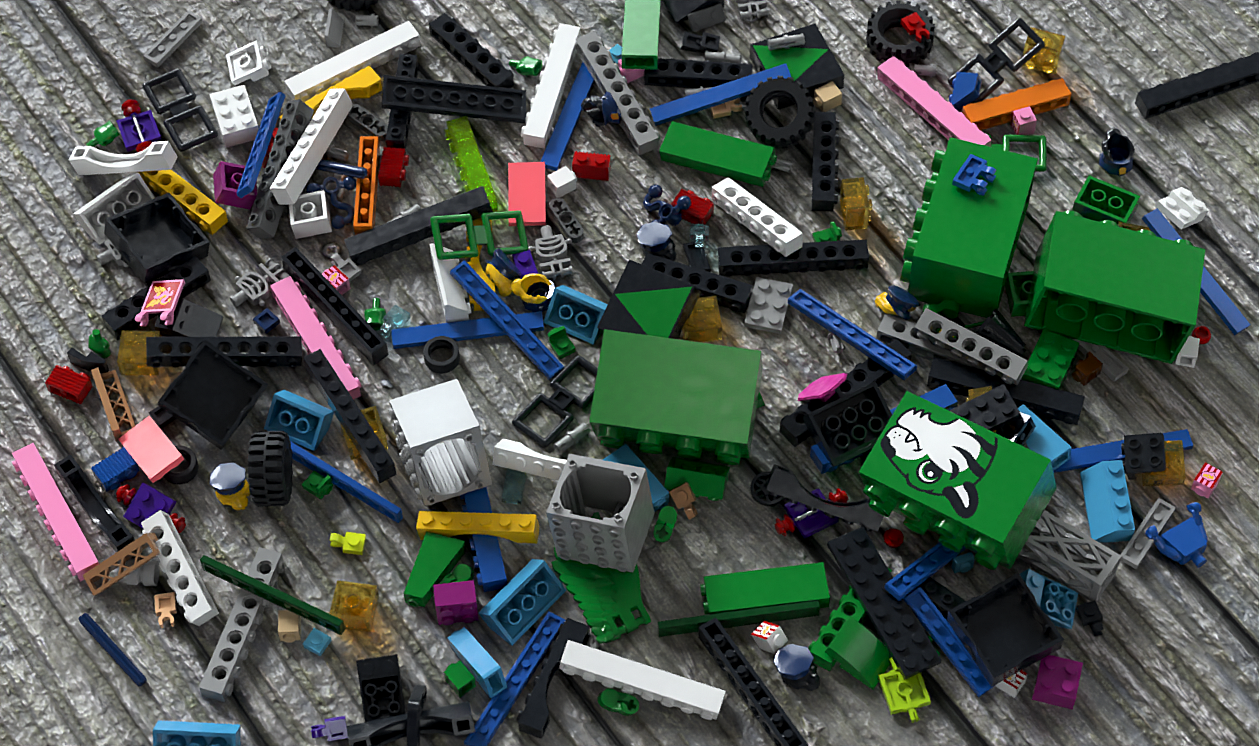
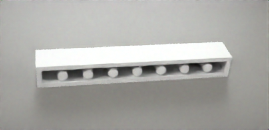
M407 21L285 80L286 92L292 100L300 99L306 102L313 98V96L322 93L329 87L336 85L367 66L374 69L390 60L398 58L399 54L415 50L421 46L419 34L412 24Z
M560 23L558 30L554 31V42L549 46V57L545 58V69L540 73V84L536 85L535 99L532 98L531 111L527 112L526 126H523L521 130L524 145L545 149L577 52L575 38L581 37L580 27Z
M334 88L328 91L271 185L270 190L279 205L295 204L351 110L353 103L345 89Z
M570 640L567 641L559 667L568 675L577 674L587 681L593 682L595 680L601 682L602 685L608 688L617 687L624 693L641 695L645 700L652 701L654 699L660 701L664 706L681 708L685 713L691 714L694 712L700 714L702 718L707 720L717 719L725 694L724 690Z

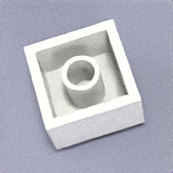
M324 190L302 194L294 205H289L291 227L296 239L332 232L329 203Z

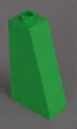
M426 531L403 593L405 603L413 607L426 606L434 595V585L440 584L443 578L453 570L465 554V541Z

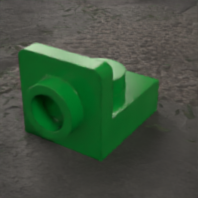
M834 221L830 222V228L812 233L814 242L840 241L842 237L841 229L836 226Z
M564 326L554 328L547 334L548 344L559 360L576 352V348L567 336Z
M313 471L302 483V488L321 500L331 492L333 488L332 478L329 475L324 477Z

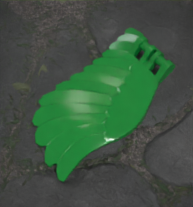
M594 512L591 518L601 520L599 512ZM554 547L556 560L551 562L553 570L560 575L559 581L567 586L568 592L574 595L573 599L580 603L578 607L584 611L583 616L587 619L586 623L590 626L591 633L596 636L598 643L612 642L620 638L624 633L628 634L639 629V626L642 624L647 625L651 623L650 616L642 603L637 564L634 572H621L614 568H602L590 563L583 564L575 560L561 559L557 557ZM637 609L640 617L635 619L632 611ZM620 618L622 626L617 628L614 620Z

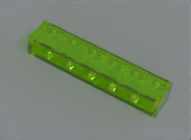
M467 116L446 121L445 137L446 140L450 139L449 148L451 154L455 153L454 162L456 168L460 167L459 176L461 182L465 181V192L483 186L493 212L498 211L497 199Z

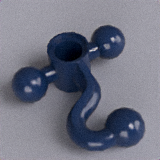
M347 176L343 181L339 182L335 177H327L322 185L310 183L307 186V193L324 190L330 196L334 207L348 212L346 217L335 215L331 219L333 228L341 229L345 224L350 223L354 219V208L348 203L338 201L337 198L341 188L346 190L356 188L357 180L354 177ZM329 183L336 184L334 190H328L327 186Z
M654 184L650 186L648 194L643 200L644 208L648 211L659 210L658 214L661 217L659 220L651 222L668 223L670 226L678 225L682 220L680 211L690 208L691 199L688 196H681L674 207L665 201L658 200L650 203L653 198L657 199L663 193L660 185Z

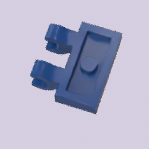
M970 154L954 177L952 185L968 192L973 188L976 193L984 196L987 191L985 187L988 183L978 178L982 175L985 180L993 182L996 178V175H994L996 169L987 166L986 160Z

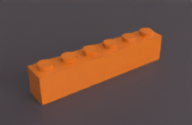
M1061 78L1040 85L1036 84L1026 89H1019L1012 93L1001 94L991 99L987 98L980 102L969 103L963 106L962 113L971 123L976 124L981 131L1011 122L1012 114L1015 110L1030 106L1033 114L1037 115L1068 106L1070 104L1071 92L1064 79Z
M360 136L358 167L366 168L368 175L364 179L357 178L353 224L355 235L375 228L380 158L378 136Z

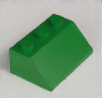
M672 457L667 466L664 487L670 491L688 482L695 497L705 496L709 500L718 501L724 497L730 467Z

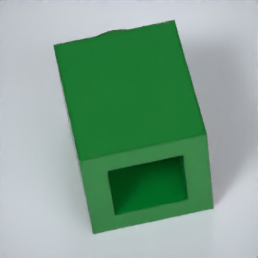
M458 661L456 664H450L444 671L445 681L459 698L476 687L475 677L461 661Z

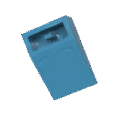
M1031 569L1020 573V576L1035 596L1037 604L1048 615L1053 624L1058 627L1072 629L1078 592Z

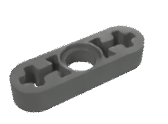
M353 104L347 115L348 120L370 136H378L379 141H385L388 125L360 105ZM366 120L373 121L371 125L363 124Z
M562 198L552 199L549 203L550 213L567 239L571 238L572 243L582 241L584 237L583 228ZM568 217L571 219V222L563 223L561 220ZM571 228H573L574 232L578 233V235L572 234Z

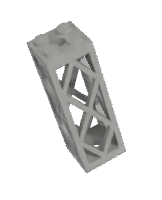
M1044 510L1040 518H1043L1048 528L1042 527L1037 522L1030 535L1039 536H1029L1025 543L1033 552H1025L1022 548L1018 558L1066 587L1078 592V594L1089 601L1095 600L1097 602L1115 577L1122 556ZM1050 543L1057 544L1062 554H1056ZM1079 545H1088L1093 555L1087 554ZM1065 570L1071 571L1078 579H1070ZM1095 570L1101 571L1098 576Z

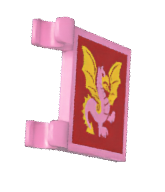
M184 279L152 281L142 310L136 315L135 321L141 322V327L147 326L149 314L162 313L160 320L166 321L165 325H172L174 311L185 284Z

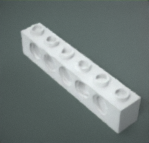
M729 177L712 186L711 199L713 203L725 210L727 214H730L739 223L746 226L764 242L771 245L777 252L787 257L802 247L803 233Z
M160 510L141 522L144 528L142 530L143 535L145 533H155L159 539L161 533L164 532L163 537L155 542L160 552L156 557L160 560L159 566L169 578L167 580L169 586L177 594V602L185 610L184 616L189 623L200 626L219 614L169 514ZM172 549L171 554L168 556V551ZM180 565V570L176 573V568ZM189 582L188 587L184 589L185 584ZM197 598V603L193 606V601Z

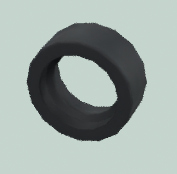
M434 337L424 346L425 365L432 372L439 374L448 373L458 366L460 361L459 347L455 340L450 337ZM438 348H448L453 352V356L444 362L432 360L430 354Z
M178 445L175 446L183 457L190 460L191 465L180 473L169 471L164 475V478L172 484L181 485L194 479L198 473L199 466L192 449Z

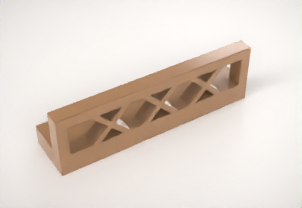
M95 368L91 372L115 441H117L129 431H120L123 423L131 425L132 428L135 427L116 370L100 374L99 369ZM112 377L115 379L112 386L103 383V380ZM113 392L120 394L117 402L109 399ZM118 407L126 410L122 417L114 414Z
M145 533L83 574L92 594L97 596L159 555L160 552L155 544L159 540L156 534ZM150 546L153 552L148 556L141 555V552ZM136 556L134 565L131 567L125 565L127 560ZM118 566L120 567L116 577L109 576L112 570ZM104 577L102 586L97 589L93 582Z

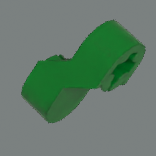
M945 299L938 305L925 304L922 313L927 308L941 316L954 319L958 317L960 305L956 301Z
M665 506L659 513L653 534L654 538L660 543L668 542L672 536L677 521V512L673 507Z
M460 564L451 573L446 575L440 584L471 581L474 577V571L470 566Z
M610 688L600 692L597 698L598 704L602 708L624 716H631L636 713L640 706L639 701L634 696Z

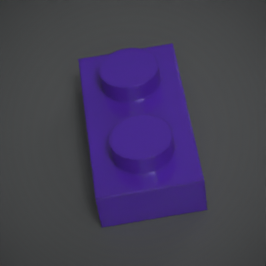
M530 250L512 254L513 262L521 272V275H518L519 279L528 274H538Z

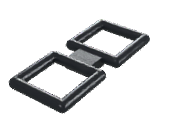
M1017 18L988 44L989 48L993 51L988 57L984 58L981 54H976L957 71L967 72L975 64L979 63L995 79L971 103L983 101L1004 83V78L999 72L1005 66L1012 72H1016L1045 47V42L1022 18ZM1020 27L1036 45L1014 63L997 45L1016 28ZM955 72L948 79V83L951 87L953 79L956 78L957 72Z
M175 69L142 84V88L158 114L170 111L172 117L166 119L163 124L180 152L218 136V132L204 108L199 105L190 109L187 105L188 102L196 99V94L181 69ZM177 77L187 95L161 106L151 87ZM199 114L209 133L183 144L173 124Z
M580 355L575 356L550 382V387L556 390L550 398L543 393H539L512 420L513 426L544 448L548 447L574 420V416L567 411L573 403L579 408L584 409L593 400L595 387L582 400L559 384L578 364L597 377L598 368ZM541 402L564 418L545 439L522 423Z

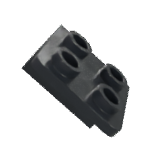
M1163 433L1124 435V443H1121L1122 455H1125V462H1123L1124 472L1129 480L1137 479L1136 474L1163 472L1166 470Z

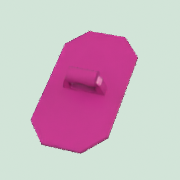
M847 373L823 376L815 380L799 393L797 401L821 399L825 403L835 394L834 390L846 380Z

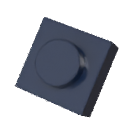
M268 308L253 318L254 324L265 334L280 324L279 318Z

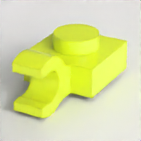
M346 532L345 537L340 534L331 533L330 546L343 547V553L363 555L366 534Z

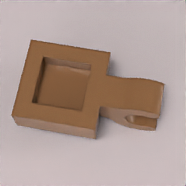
M688 482L669 491L677 508L684 507L689 520L698 515L697 510L692 504L696 497Z

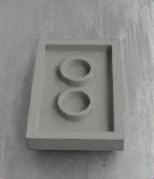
M756 277L744 327L781 334L789 305L788 298L791 297L793 284Z

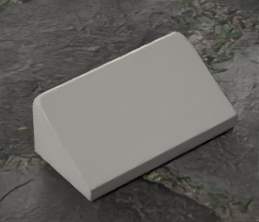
M332 8L328 12L326 24L327 47H340L344 19Z

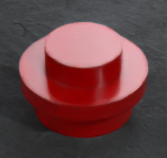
M1198 326L1192 331L1191 336L1199 338V344H1206L1211 339L1210 330L1205 326Z
M892 528L885 532L884 542L887 546L897 548L903 543L904 535L900 530Z

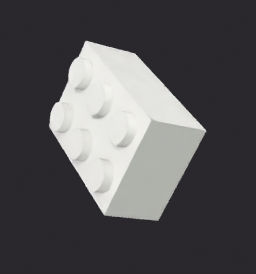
M245 85L210 94L212 107L225 147L228 148L255 140L259 128Z

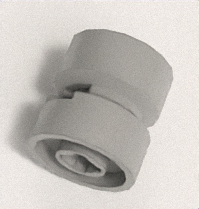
M129 559L127 566L131 567L134 565L135 559ZM150 560L127 575V585H140L143 582L144 586H157L160 571L158 560Z

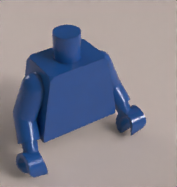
M1194 502L1187 505L1186 507L1193 517L1161 534V537L1158 535L1155 525L1150 526L1146 530V536L1154 540L1153 543L1158 550L1179 564L1184 565L1192 560L1197 567H1201L1207 562L1203 553L1205 552L1208 538L1202 516L1199 515V512L1202 511L1200 503Z

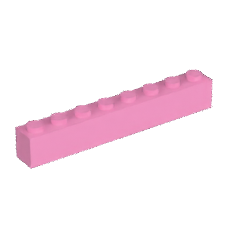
M893 56L877 67L878 79L948 140L952 137L991 147V138L987 134H984L978 129L976 124L966 119L963 113L958 112L950 102L944 100L939 92L930 88L926 81H922L901 60Z
M291 276L270 285L272 296L296 335L301 336L302 344L307 353L311 354L321 349L353 400L360 397V388L362 386L359 379L352 376L353 371L350 365L344 363L342 352L334 347L336 346L334 339L331 335L328 336L326 334L327 329L324 323H319L316 310L309 307L310 302L306 295L301 294L302 290L297 281L294 282Z
M34 443L29 444L12 453L14 457L12 464L16 472L21 471L22 475L19 477L24 487L29 486L30 490L27 492L32 501H37L38 505L35 507L40 516H45L44 524L48 531H53L52 539L56 546L61 545L62 550H60L64 561L69 560L71 565L68 568L72 576L77 575L81 582L85 580L83 574L97 566L99 562Z

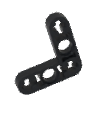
M415 685L408 701L407 746H420V715L426 703V685Z

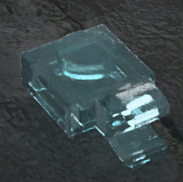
M696 224L690 226V240L695 241L696 248H703V241H709V225Z
M395 304L384 316L385 323L380 327V330L383 331L381 336L387 339L392 333L391 330L394 328L401 329L411 318L410 313Z

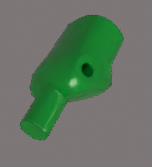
M529 56L523 57L521 61L509 60V66L516 67V71L524 76H537L543 67L542 60Z
M109 120L94 130V138L86 143V145L95 147L97 144L102 146L109 145L120 133Z
M374 298L372 308L364 311L365 321L375 331L384 328V320L386 318V310L380 308L379 298Z
M94 329L89 336L88 348L101 358L106 359L111 354L110 344L101 337L98 329Z

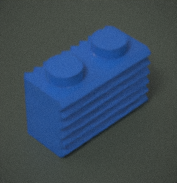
M122 447V449H119L91 468L94 477L106 492L110 489L118 488L121 482L134 478L137 472L140 471L136 461L125 447Z

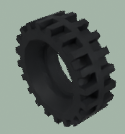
M896 0V4L893 5L891 2H886V7L878 6L877 12L873 11L871 18L868 19L867 48L870 47L871 55L877 54L876 60L878 61L882 59L887 61L894 56L901 60L906 67H910L911 62L919 64V59L925 60L927 53H930L932 50L935 24H933L932 16L927 17L928 11L926 9L921 11L920 5L911 6L910 1H907L906 4H901V0ZM915 12L926 24L925 29L930 33L929 39L921 35L922 40L920 43L915 40L908 45H895L884 38L885 31L894 27H903L901 19Z

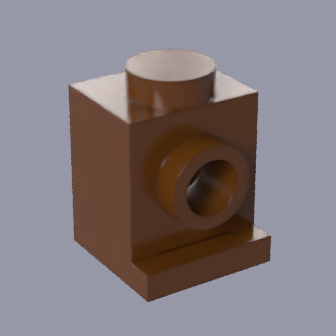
M1089 351L1086 354L1085 360L1081 359L1076 363L1072 377L1075 381L1085 386L1101 374L1103 363Z

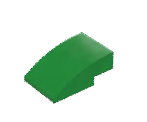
M851 616L844 621L825 650L826 654L841 663L839 667L872 690L879 682L878 676L885 673L891 663L889 659L892 658L884 644Z

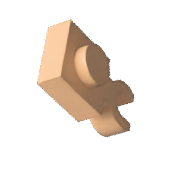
M740 98L711 107L713 119L730 116L731 111H742V104L735 105L740 103Z
M175 592L154 595L156 616H160L158 620L160 627L164 628L163 624L166 620H169L171 626L174 627L175 620L171 614H177Z

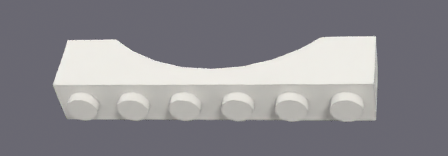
M169 141L152 142L148 148L141 152L128 155L108 153L92 146L75 147L69 161L78 175L171 170L178 156Z
M502 439L496 444L493 451V465L558 481L567 461L542 455L532 451L520 442Z

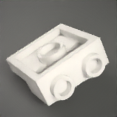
M256 40L226 55L231 82L234 85L248 79L255 82L269 75L268 70L271 69V65L265 57L268 55V51L264 45L262 46Z
M1183 187L1171 191L1168 197L1158 200L1155 205L1159 211L1181 230L1201 222L1209 210L1206 208L1205 203L1193 197L1191 191Z

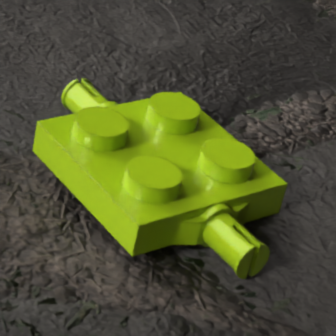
M890 658L893 670L878 676L890 714L908 712L911 722H918L920 718L916 709L931 703L922 675L919 673L905 680L894 660Z

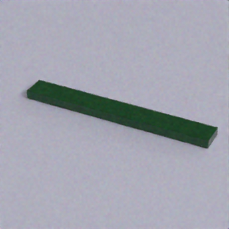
M203 555L200 559L202 569L218 578L339 635H342L345 631L342 619L206 555Z
M819 600L659 621L658 635L659 637L699 632L701 625L715 617L723 628L761 624L763 621L776 622L819 616Z

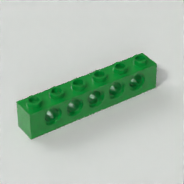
M849 586L850 591L848 594H844L839 601L840 606L837 611L833 610L831 612L827 626L823 625L820 629L817 641H812L808 648L814 657L812 662L829 672L837 661L825 653L827 647L824 644L831 643L838 631L834 628H840L849 617L845 614L846 612H851L853 614L851 617L860 624H862L867 616L860 601L855 599L857 596L851 586Z

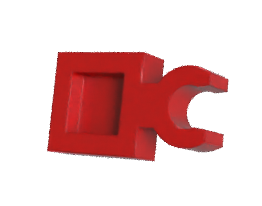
M917 12L901 19V25L909 35H916L917 42H921V35L929 39L930 33L925 29L926 24Z

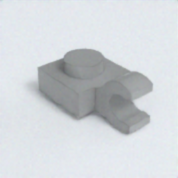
M337 253L330 257L333 260L331 264L349 278V282L361 274V269L350 258L344 261Z

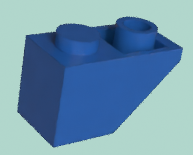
M957 72L956 78L953 79V93L949 96V102L958 112L963 109V106L979 97L982 83L979 74Z

